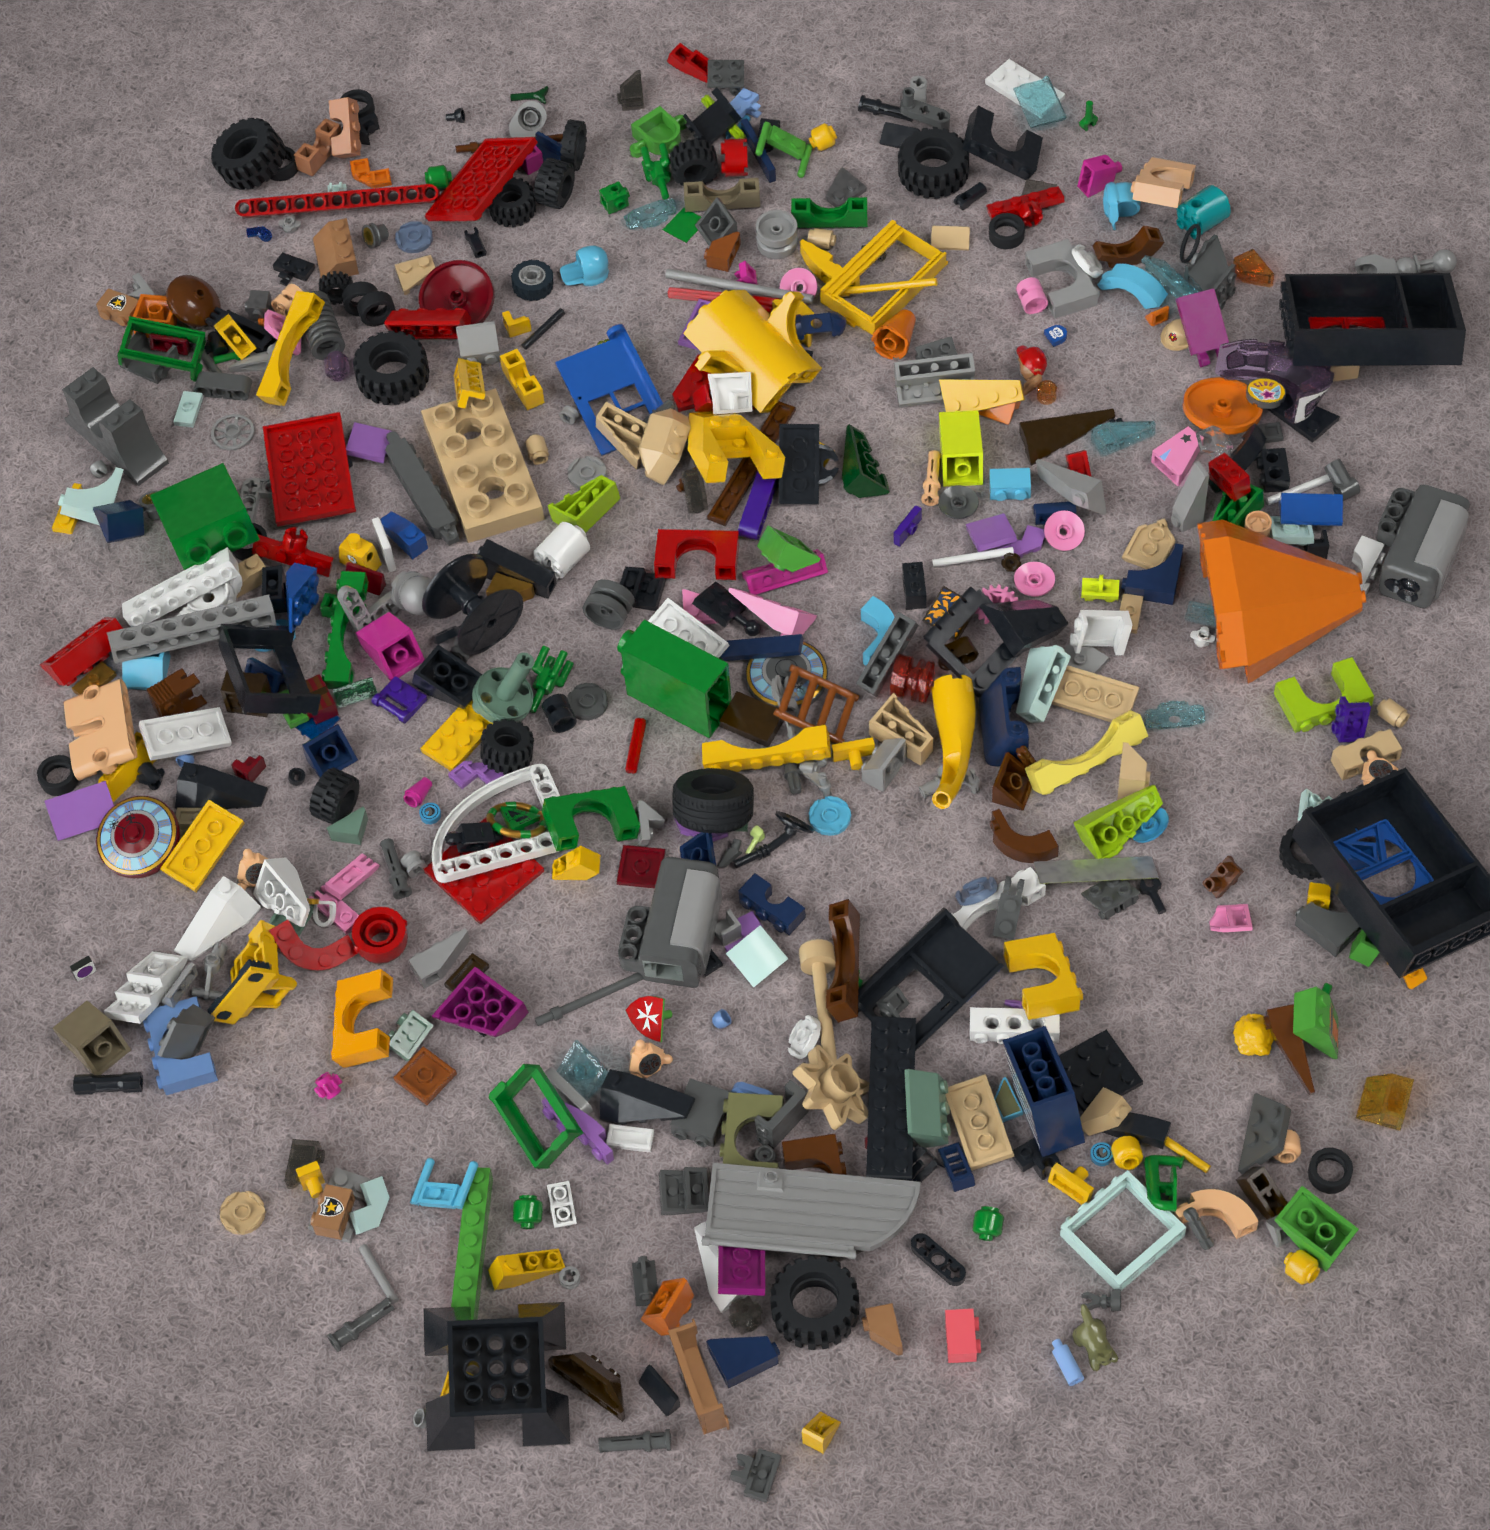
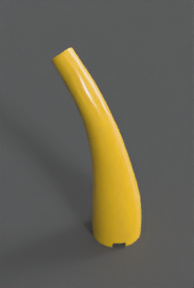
M952 674L942 676L936 679L934 686L931 687L935 719L943 750L942 777L932 797V801L940 809L949 807L959 793L970 759L976 709L973 682L966 675H961L962 679H952Z

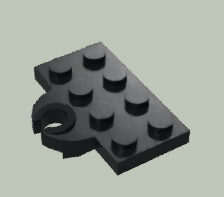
M779 424V448L785 456L782 478H779V505H819V485L833 480L839 470L836 467L832 470H827L824 468L823 463L827 459L837 462L839 461L838 456L829 446L819 444V424Z

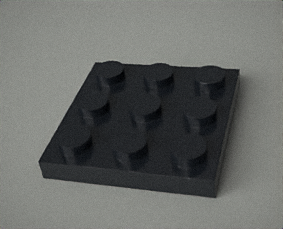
M1107 1029L1059 1055L1075 1092L1077 1104L1083 1112H1085L1103 1087L1123 1096L1143 1085L1142 1078Z

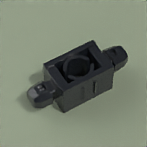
M490 822L461 823L456 831L449 832L445 836L446 844L456 845L458 853L484 850L489 848L492 843H498L503 839L502 834L491 828Z

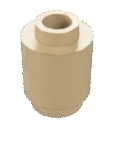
M814 228V230H809L807 242L813 243L818 248L830 250L831 246H835L836 235H833L832 230Z
M540 435L530 436L525 442L530 460L535 465L546 463L549 452L544 437Z
M1391 698L1382 700L1377 707L1378 716L1393 727L1402 728L1410 717L1407 710Z

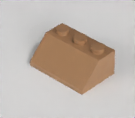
M347 218L328 222L313 237L321 279L323 275L327 276L328 272L333 274V271H336L337 274L341 271L343 275L347 273L348 276L359 274Z

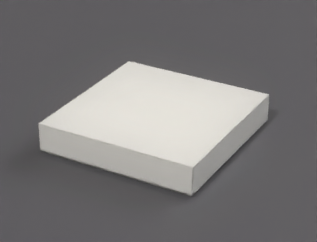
M374 518L372 523L385 564L389 572L395 571V561L380 518Z

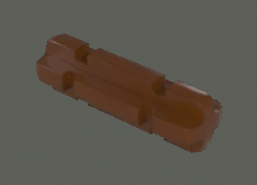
M1022 745L1016 749L1015 752L1025 767L1037 762L1026 746Z

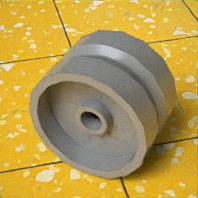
M771 210L762 214L757 219L755 225L757 248L762 255L772 259H782L794 253L798 246V230L796 219L792 214L782 210Z

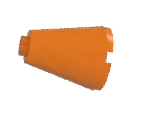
M906 309L900 310L874 331L871 338L875 344L874 349L882 357L893 360V357L902 359L907 354L916 322V317L911 311Z

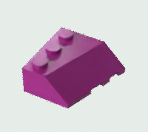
M474 967L435 1011L432 1017L489 1036L498 1037L515 1029L529 1012L524 1002Z

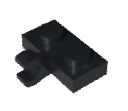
M282 252L274 262L273 269L280 272L278 277L282 278L280 284L287 286L293 277L307 281L315 270V264Z

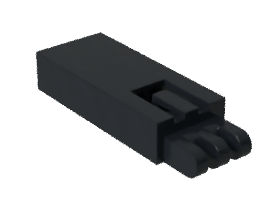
M216 307L213 310L214 312H211L209 315L210 318L207 317L205 320L207 325L215 328L214 325L229 314L255 345L256 349L253 351L255 353L267 351L268 346L273 345L277 340L263 326L230 310L225 311Z

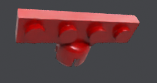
M1057 186L1022 196H1015L1003 201H996L986 205L991 219L1002 213H1012L1019 216L1025 226L1032 227L1031 222H1034L1035 226L1041 223L1043 219L1042 208L1064 203L1065 200L1061 189Z
M297 527L288 528L283 535V541L258 535L260 540L253 543L252 554L254 555L257 554L258 556L290 566L298 563L317 568V574L326 577L330 576L333 557L310 551L307 548L308 535L303 529H300V535H296Z

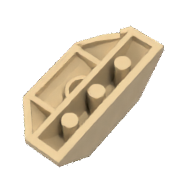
M672 408L650 414L638 448L646 477L661 485L667 482L679 463L691 428L688 417Z

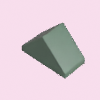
M361 807L327 827L330 839L337 842L361 845L368 822L365 808Z

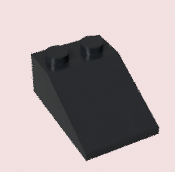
M438 644L414 672L412 685L428 696L465 709L472 701V692L477 680L483 674Z

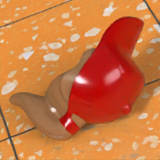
M1022 345L1017 348L1016 352L1019 356L1018 361L1020 362L1021 374L1027 381L1022 387L1025 396L1040 385L1042 375L1047 367V358L1039 347L1028 348Z

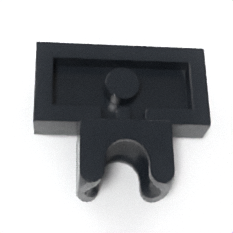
M1034 1138L1012 1150L1014 1154L1012 1158L1019 1168L1025 1172L1033 1167L1042 1180L1046 1179L1045 1167H1053L1056 1163L1061 1165L1056 1153L1042 1157Z

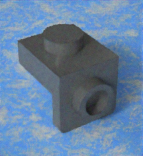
M893 986L876 1002L882 1017H900L899 1013L910 1004L898 986Z

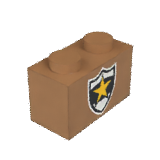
M108 288L96 306L99 315L103 319L115 321L121 326H127L129 316L133 317L139 299Z
M325 1185L324 1191H321L318 1196L319 1206L317 1212H314L311 1217V1225L316 1235L342 1240L350 1217L349 1213L352 1211L355 1202L352 1189Z

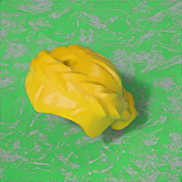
M1250 1013L1242 1016L1235 1023L1233 1034L1241 1054L1247 1056L1270 1054L1274 1038L1271 1035L1270 1029L1266 1030L1264 1015Z

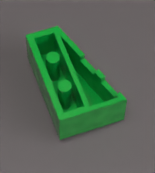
M1250 484L1251 492L1235 502L1223 491L1222 499L1218 503L1212 521L1223 519L1244 528L1246 516L1253 511H1260L1264 507L1263 489Z

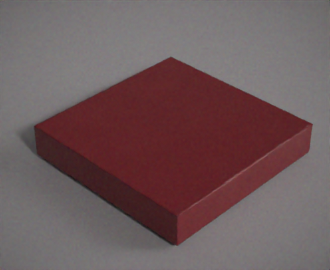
M623 845L616 881L617 885L655 889L660 864L665 858L666 850Z

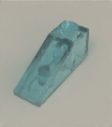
M1130 421L1100 424L1092 429L1091 442L1100 455L1105 457L1155 436L1156 423L1154 421Z

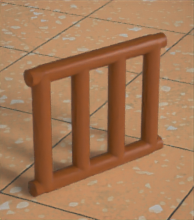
M791 664L789 667L791 674L781 703L773 715L802 729L815 727V725L805 721L817 685L828 689L816 726L826 724L836 693L847 698L836 733L829 732L830 742L834 744L843 743L845 741L843 735L854 702H857L860 696ZM798 676L810 682L798 717L786 711Z

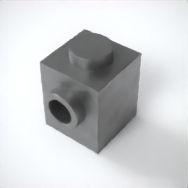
M250 291L249 300L245 302V311L248 312L250 320L258 321V318H264L265 312L268 309L271 310L272 299L270 291Z

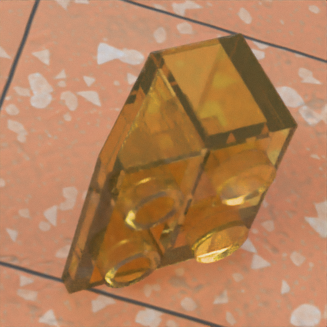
M1392 1073L1367 1077L1356 1119L1401 1131L1414 1079Z

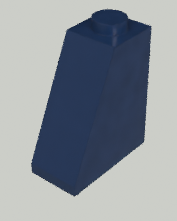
M768 1336L719 1338L706 1341L707 1349L728 1389L779 1364L778 1355H780V1351L775 1342H770Z

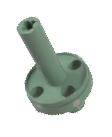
M523 652L517 655L510 668H492L481 675L472 692L473 710L491 723L496 720L502 721V719L507 721L512 719L517 723L519 721L522 722L533 704V691L526 677L534 666V658L530 654Z

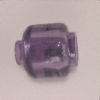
M333 351L325 357L324 367L328 378L334 381H342L349 375V359L345 354L340 351Z

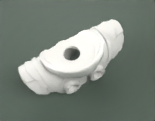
M241 575L188 602L187 606L177 616L236 602L237 594L242 587ZM211 594H213L215 596L214 600L212 602L207 603L211 597Z

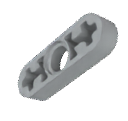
M550 1067L544 1072L562 1099H566L565 1102L578 1108L588 1115L593 1112L591 1105L555 1069Z

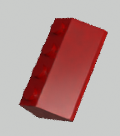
M401 308L391 311L384 325L389 331H395V333L399 331L405 332L406 335L410 334L415 339H458L456 327L471 325V316L467 310L462 308H455L454 310L437 308L436 310L424 308L408 310Z
M104 617L42 662L40 666L59 685L69 686L77 680L76 677L79 674H86L94 668L92 665L98 660L101 662L110 656L111 647L107 632L123 628L116 618Z

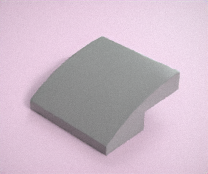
M191 962L185 967L162 999L161 1006L175 1007L198 975L195 964Z

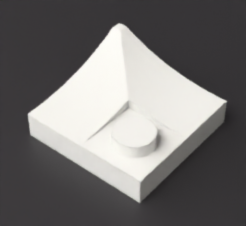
M751 372L708 374L713 414L752 412Z

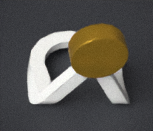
M307 898L309 904H314L313 919L315 923L321 927L332 925L336 916V903ZM318 904H329L330 916L325 923L321 922L318 918Z

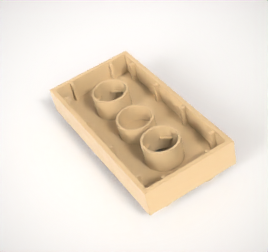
M496 388L485 391L484 400L469 396L465 409L458 407L457 400L421 411L426 432L468 543L544 520L540 499ZM472 431L481 433L477 438L467 440L464 436L465 433ZM493 490L504 492L502 496L496 499H489L486 495L487 492Z

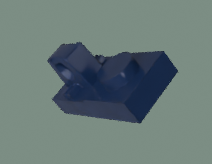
M254 657L247 659L244 672L264 673V675H267L272 693H278L280 685L285 683L282 673Z

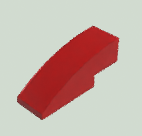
M679 43L669 54L667 62L676 69L707 83L708 60L710 59L698 50L692 52Z

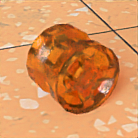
M1050 380L1040 382L1037 386V400L1044 405L1055 402L1056 384Z

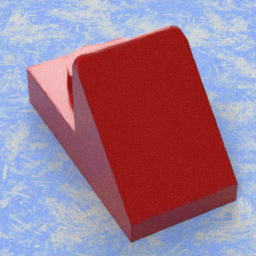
M1086 450L1065 455L1068 469L1092 477Z

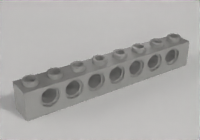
M268 594L107 632L114 663L116 664L220 639L221 624L269 627V625L276 626V620Z

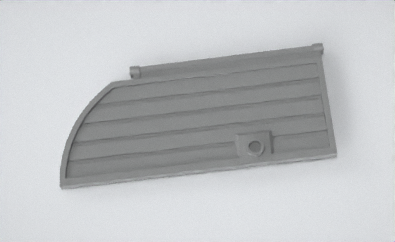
M713 1163L706 1231L701 1242L704 1246L717 1245L855 1259L856 1250L872 1251L879 1248L903 1229L916 1208L921 1182Z

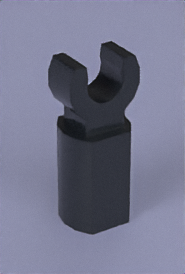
M474 227V234H468V231L465 230V238L469 241L475 258L486 256L487 251L479 237L478 228Z

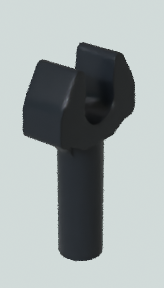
M1151 878L1153 886L1148 887L1145 881L1141 879L1140 893L1151 897L1159 915L1165 913L1166 908L1158 894V890L1161 889L1162 885L1158 878Z

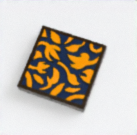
M943 586L922 621L931 627L935 626V623L944 613H948V609L958 599H961V595ZM975 612L951 637L952 639L957 640L961 637Z

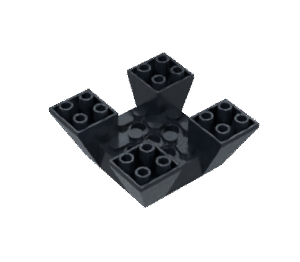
M565 1302L518 1304V1318L471 1320V1306L423 1308L425 1356L448 1355L449 1393L426 1403L427 1452L475 1449L474 1421L522 1418L523 1447L570 1445L569 1399L567 1395L546 1389L544 1351L566 1350ZM494 1340H498L503 1346L499 1350H493L489 1344ZM518 1363H523L527 1366V1370L523 1373H518L514 1370V1366ZM494 1364H499L503 1367V1371L500 1374H494L490 1371V1367ZM475 1365L479 1368V1372L476 1375H469L466 1372L467 1367ZM495 1388H500L504 1391V1395L501 1398H494L491 1395V1391Z

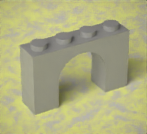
M1069 239L1025 252V265L1032 277L1052 271H1062L1070 274L1075 279L1072 285L1048 293L1047 306L1054 319L1097 306L1098 298L1100 297L1097 287H1094L1091 276L1074 259L1072 249L1075 246L1071 245Z

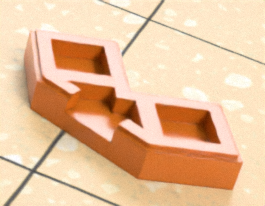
M368 158L350 161L353 179L373 189L392 185L389 168L370 171Z

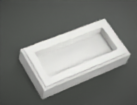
M609 1124L606 1144L610 1148L651 1153L654 1129Z

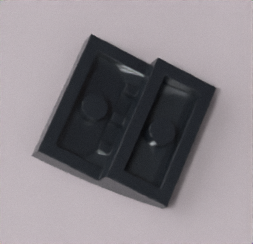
M625 566L620 584L627 588L634 596L635 603L633 608L657 611L667 578H655V573H646L644 568Z

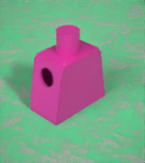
M1108 155L1085 159L1077 186L1089 198L1104 190L1107 183L1114 182L1116 174L1122 172V165L1119 161L1114 162Z

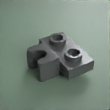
M758 1449L755 1459L744 1454H737V1463L745 1468L741 1471L732 1470L730 1474L731 1480L746 1485L744 1496L767 1503L782 1459L781 1455Z

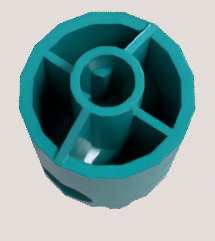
M1208 185L1176 208L1178 217L1176 223L1180 229H1185L1186 231L1193 224H1198L1201 228V235H1203L1230 216L1229 199L1218 187ZM1194 228L1190 235L1193 239H1196L1197 229Z

